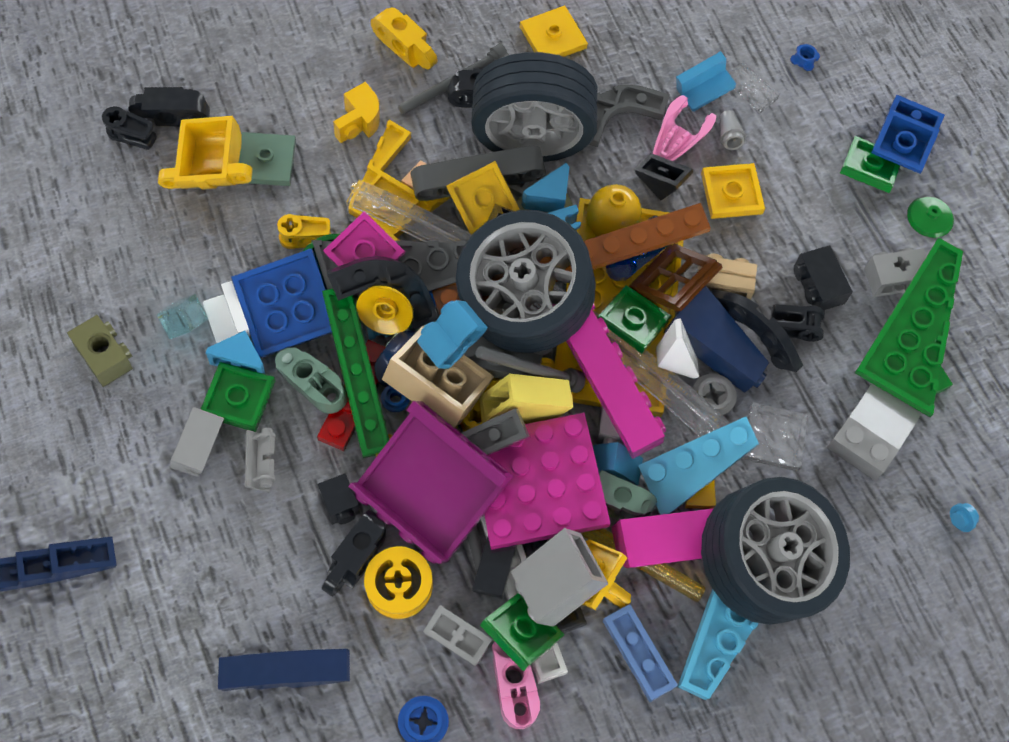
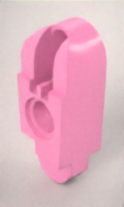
M494 641V644H492L493 664L501 715L510 727L525 729L536 721L540 711V700L532 668L529 666L523 672ZM509 670H517L522 675V681L511 683L507 680L506 673ZM517 704H522L526 708L524 715L518 716L515 714L514 707Z

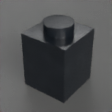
M346 473L317 484L319 494L332 525L336 523H349L356 518V515L360 514L354 492L348 487L350 483Z

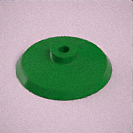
M920 197L915 199L908 207L907 218L910 225L923 236L930 238L942 237L948 234L954 225V216L951 209L938 198Z

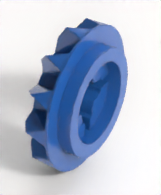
M417 696L410 699L401 708L398 716L399 732L406 742H439L444 738L448 729L449 718L445 707L440 701L430 696ZM424 709H427L428 720L437 723V725L426 726L423 735H420L419 725L409 720L420 719Z

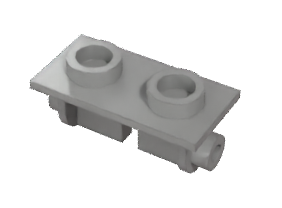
M263 428L261 433L251 430L246 431L245 487L267 493L270 492L272 483L275 482L274 459H271V455L274 454L276 434L273 433L271 428Z

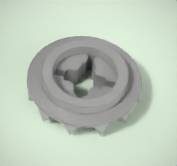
M718 374L701 376L695 381L691 389V402H694L697 412L702 411L707 417L718 416L720 418L724 414L730 413L736 403L737 394L735 387L727 378ZM710 389L715 395H722L718 397L717 405L713 399L705 398L709 395Z

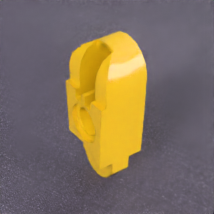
M391 7L386 8L371 19L370 23L375 35L409 66L414 68L419 64L423 69L428 70L437 64L438 59L435 52L426 43L427 33L407 14L403 15L398 9Z

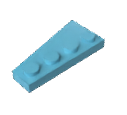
M745 416L638 466L650 493L657 499L656 506L660 515L671 514L702 488L715 480L726 469L733 466L757 447L759 442L748 418Z
M713 589L677 686L704 700L711 697L729 670L731 662L740 653L746 644L745 641L759 624L733 612L721 601Z

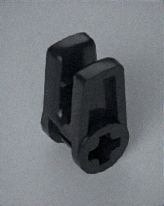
M117 106L109 107L103 112L102 121L106 126V133L110 139L146 150L151 149L157 137L156 133L152 131L154 125L151 121Z
M773 305L771 317L777 319L776 321L783 327L790 338L808 342L823 339L824 330L821 328V321L825 318L824 309L817 306Z

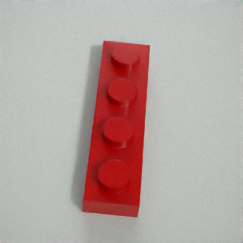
M367 340L365 345L377 389L379 382L375 376L374 366L376 360L386 347ZM349 400L341 410L328 414L317 435L318 441L345 451L355 431Z

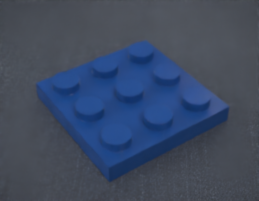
M312 248L231 277L255 350L260 358L332 333L322 291L327 290Z

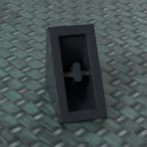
M652 153L634 169L635 174L660 200L676 191L693 174V169Z

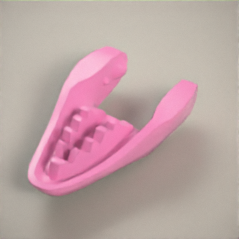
M684 95L679 96L669 105L653 154L671 161L676 160L711 131L716 115L713 113L707 115L699 133L692 135L675 123V119L682 109L688 105V98Z

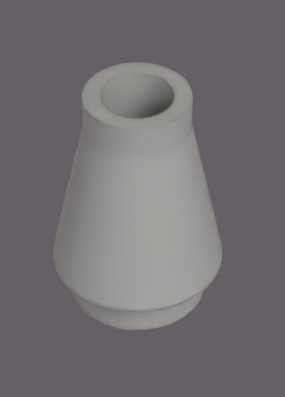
M733 111L722 112L719 116L720 142L726 149L736 150L743 146L746 133Z

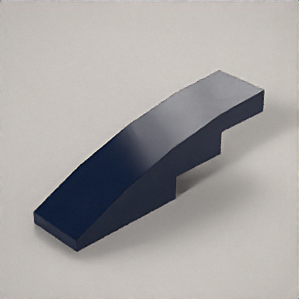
M113 537L49 544L46 549L15 552L14 557L0 558V592L53 583L115 568L117 564Z
M349 649L281 651L219 658L218 690L222 691L247 688L261 690L286 686L299 688L350 681Z

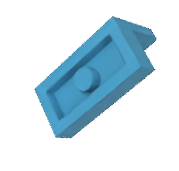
M721 51L676 76L677 91L681 96L684 95L688 98V106L691 111L700 109L736 88V82L726 70V57Z

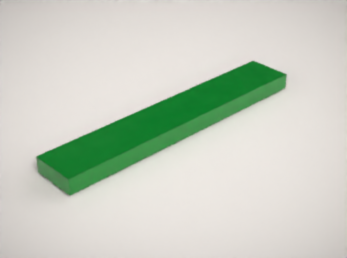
M333 289L324 290L322 295L362 457L376 456L389 441V436L354 297L351 295L338 301Z

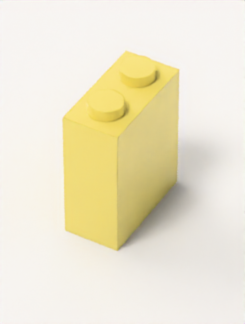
M510 373L479 398L483 423L515 408L519 410L524 424L558 418L573 408V395L570 390L569 380Z

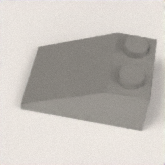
M871 383L827 448L876 481L894 459L922 413Z

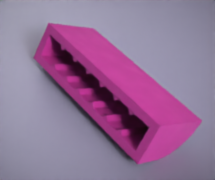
M713 509L619 520L611 528L616 551L623 553L627 557L623 566L625 568L702 559V534L707 518Z

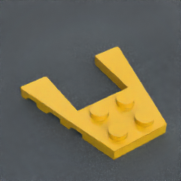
M389 119L386 124V130L379 139L375 154L368 163L365 176L357 187L348 211L349 214L356 218L365 211L397 238L450 199L451 196L429 201H419L415 198L413 189L384 172L411 139L410 131Z

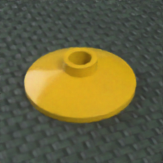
M372 286L364 290L357 300L356 309L359 318L368 328L375 332L395 335V333L405 331L412 322L413 308L411 303L401 292L394 288Z

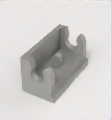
M193 407L171 458L170 468L199 476L204 470L224 418Z
M441 605L423 631L474 666L482 661L485 652L494 642L491 637Z

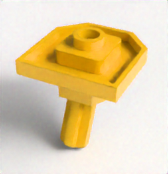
M590 539L587 540L586 543L604 574L608 585L588 599L583 605L596 610L603 597L620 609L631 603V594L614 582L627 557L623 553Z

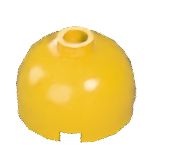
M618 184L607 185L597 190L589 202L586 215L588 225L597 235L613 232L640 223L642 207L639 198L628 187Z

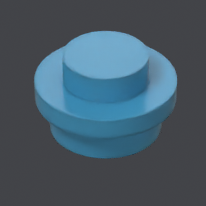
M959 503L950 509L952 524L963 532H970L979 522L977 510L968 503Z

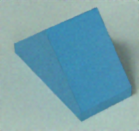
M567 163L563 164L524 190L522 207L528 210L552 212L564 208L569 165Z
M246 331L216 343L206 350V355L211 365L218 366L219 362L266 374L263 363Z
M619 442L592 445L599 474L602 470L634 485H639L641 471L638 465L643 462L641 456L632 459L626 447Z

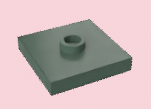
M242 132L239 163L247 164L253 169L252 180L249 184L291 185L296 137L294 135Z

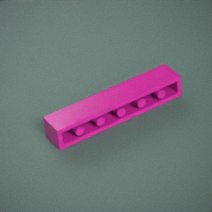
M593 303L590 314L584 324L566 343L631 458L634 459L662 444L665 437L663 433L666 432V428L659 416L654 418L649 409L652 405L647 394L644 391L639 392L635 385L637 378L630 366L625 368L620 359L623 357L622 351L616 342H610L606 335L609 333L608 327L602 317L597 319L593 312L595 305Z

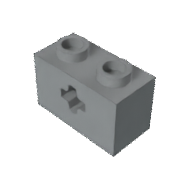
M905 248L895 253L879 252L874 254L864 268L873 297L904 293L927 257L924 248L915 250L913 248Z

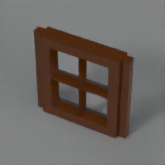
M674 243L668 245L629 287L648 300L676 312H681L723 267L721 263L713 258ZM676 258L685 260L675 273L666 270ZM692 264L702 267L691 279L682 276ZM660 275L669 277L658 290L649 287ZM676 281L685 284L674 297L665 294Z

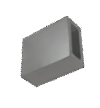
M566 528L510 571L515 580L516 590L523 596L528 606L527 611L531 619L538 624L552 627L608 585L582 534Z

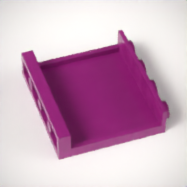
M413 400L407 408L409 415L359 481L350 483L348 487L355 492L354 495L359 502L366 506L371 505L378 511L376 515L388 525L392 523L399 529L400 532L398 534L402 539L410 544L415 543L423 550L421 554L428 561L434 564L436 562L442 564L449 561L514 476L423 401Z

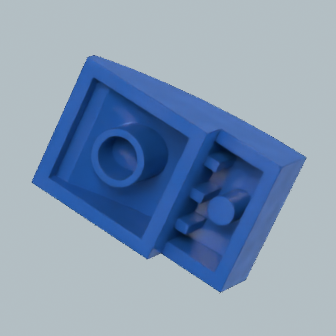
M896 95L887 112L871 153L921 174L940 131L939 128L945 114Z

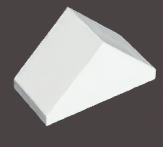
M681 318L676 319L656 347L657 365L660 368L693 379L698 378L697 356Z

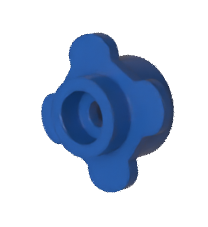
M803 44L797 46L796 54L790 58L791 63L804 68L806 71L813 70L814 62L819 60L820 54L812 45Z

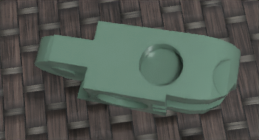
M296 347L285 348L277 354L275 368L290 385L319 411L332 414L345 406L348 401L346 388L338 375L326 365ZM331 393L336 394V398L333 401L327 399V396Z
M601 470L599 476L609 517L618 520L619 518L646 517L652 514L657 503V499L652 493Z

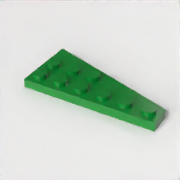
M939 237L855 372L858 376L928 417H931L934 413V401L938 391L939 374L944 359L950 326L949 320L954 305V293L963 256L962 250Z

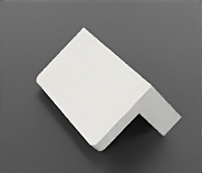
M232 281L221 284L224 295L203 301L216 343L243 331L247 332L252 341Z

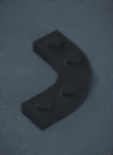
M381 256L364 257L326 271L338 301L367 290L372 286H387L401 292L411 303L413 308L411 326L413 330L439 318L431 295L422 278L411 267L398 260Z
M716 289L711 290V293L735 321L746 325L760 337L761 342L766 346L771 356V362L776 368L797 372L803 366L790 337L774 317L768 320L757 310L758 304L742 295Z

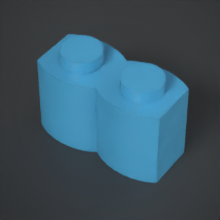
M456 300L445 304L440 311L441 315L437 321L428 323L421 330L422 335L417 340L420 347L440 369H449L488 328L466 301Z

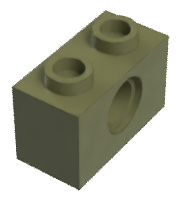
M95 315L67 332L73 345L102 387L133 369L128 360L133 356L124 342L118 345L114 339L117 333L109 321L103 323L99 316ZM108 346L104 352H97L99 348Z

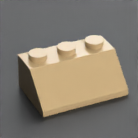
M423 325L390 359L382 380L412 402L413 400L423 401L456 429L472 410L494 376L465 355L449 369L438 368L417 343V340L422 335L421 330L425 327Z

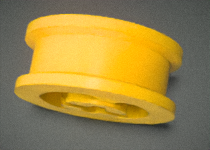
M390 547L379 552L369 562L365 571L364 586L367 597L373 608L388 618L405 619L416 615L427 605L432 595V572L428 562L420 553L407 547ZM406 565L414 568L421 577L420 588L410 599H405L413 590L411 573L404 567ZM388 567L391 568L385 574V586L389 596L394 598L391 601L382 597L377 590L378 578ZM400 577L403 581L402 587L396 588V578Z

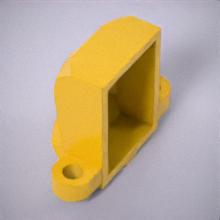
M233 116L181 120L175 168L161 169L158 175V184L168 189L201 188L203 190L251 182L252 167L239 163L242 135Z

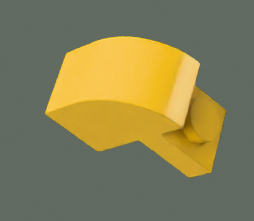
M365 81L344 93L345 110L348 113L333 121L334 134L340 143L355 138L362 131L370 138L379 127V100L375 92Z

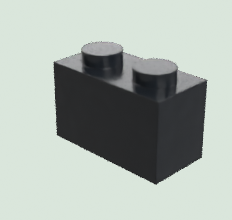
M825 246L799 255L794 265V275L803 285L806 301L812 306H817L824 310L845 304L853 291L831 246Z

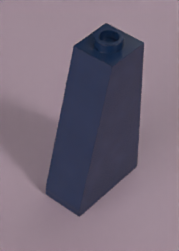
M707 286L681 312L678 311L663 332L666 333L674 320L681 318L697 358L718 374L727 378L744 393L752 386L758 388L767 376L764 370L768 366L769 361Z

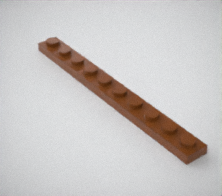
M698 203L585 240L584 243L589 251L592 268L595 270L710 232L711 227L702 204ZM544 257L539 263H549L553 258ZM569 265L565 270L572 272V268ZM496 274L495 276H493L492 280H501L504 277V274ZM456 283L432 291L440 315V311L445 304L450 301H461L458 296ZM483 296L484 302H486L489 296Z

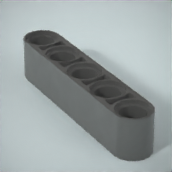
M529 145L417 166L410 172L415 198L419 201H429L450 197L446 188L447 185L496 161L508 186L539 180L546 175L541 149L539 146Z

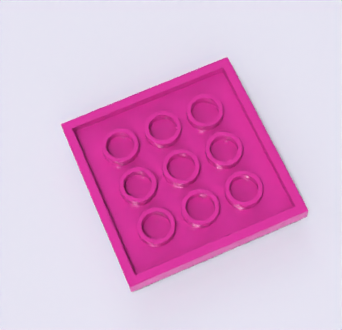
M585 413L525 424L530 437L488 455L514 476L484 514L491 550L551 539L564 528L581 533L610 527V519Z

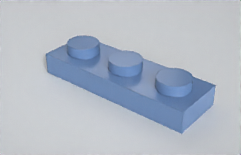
M630 604L603 619L604 625L649 702L678 686Z

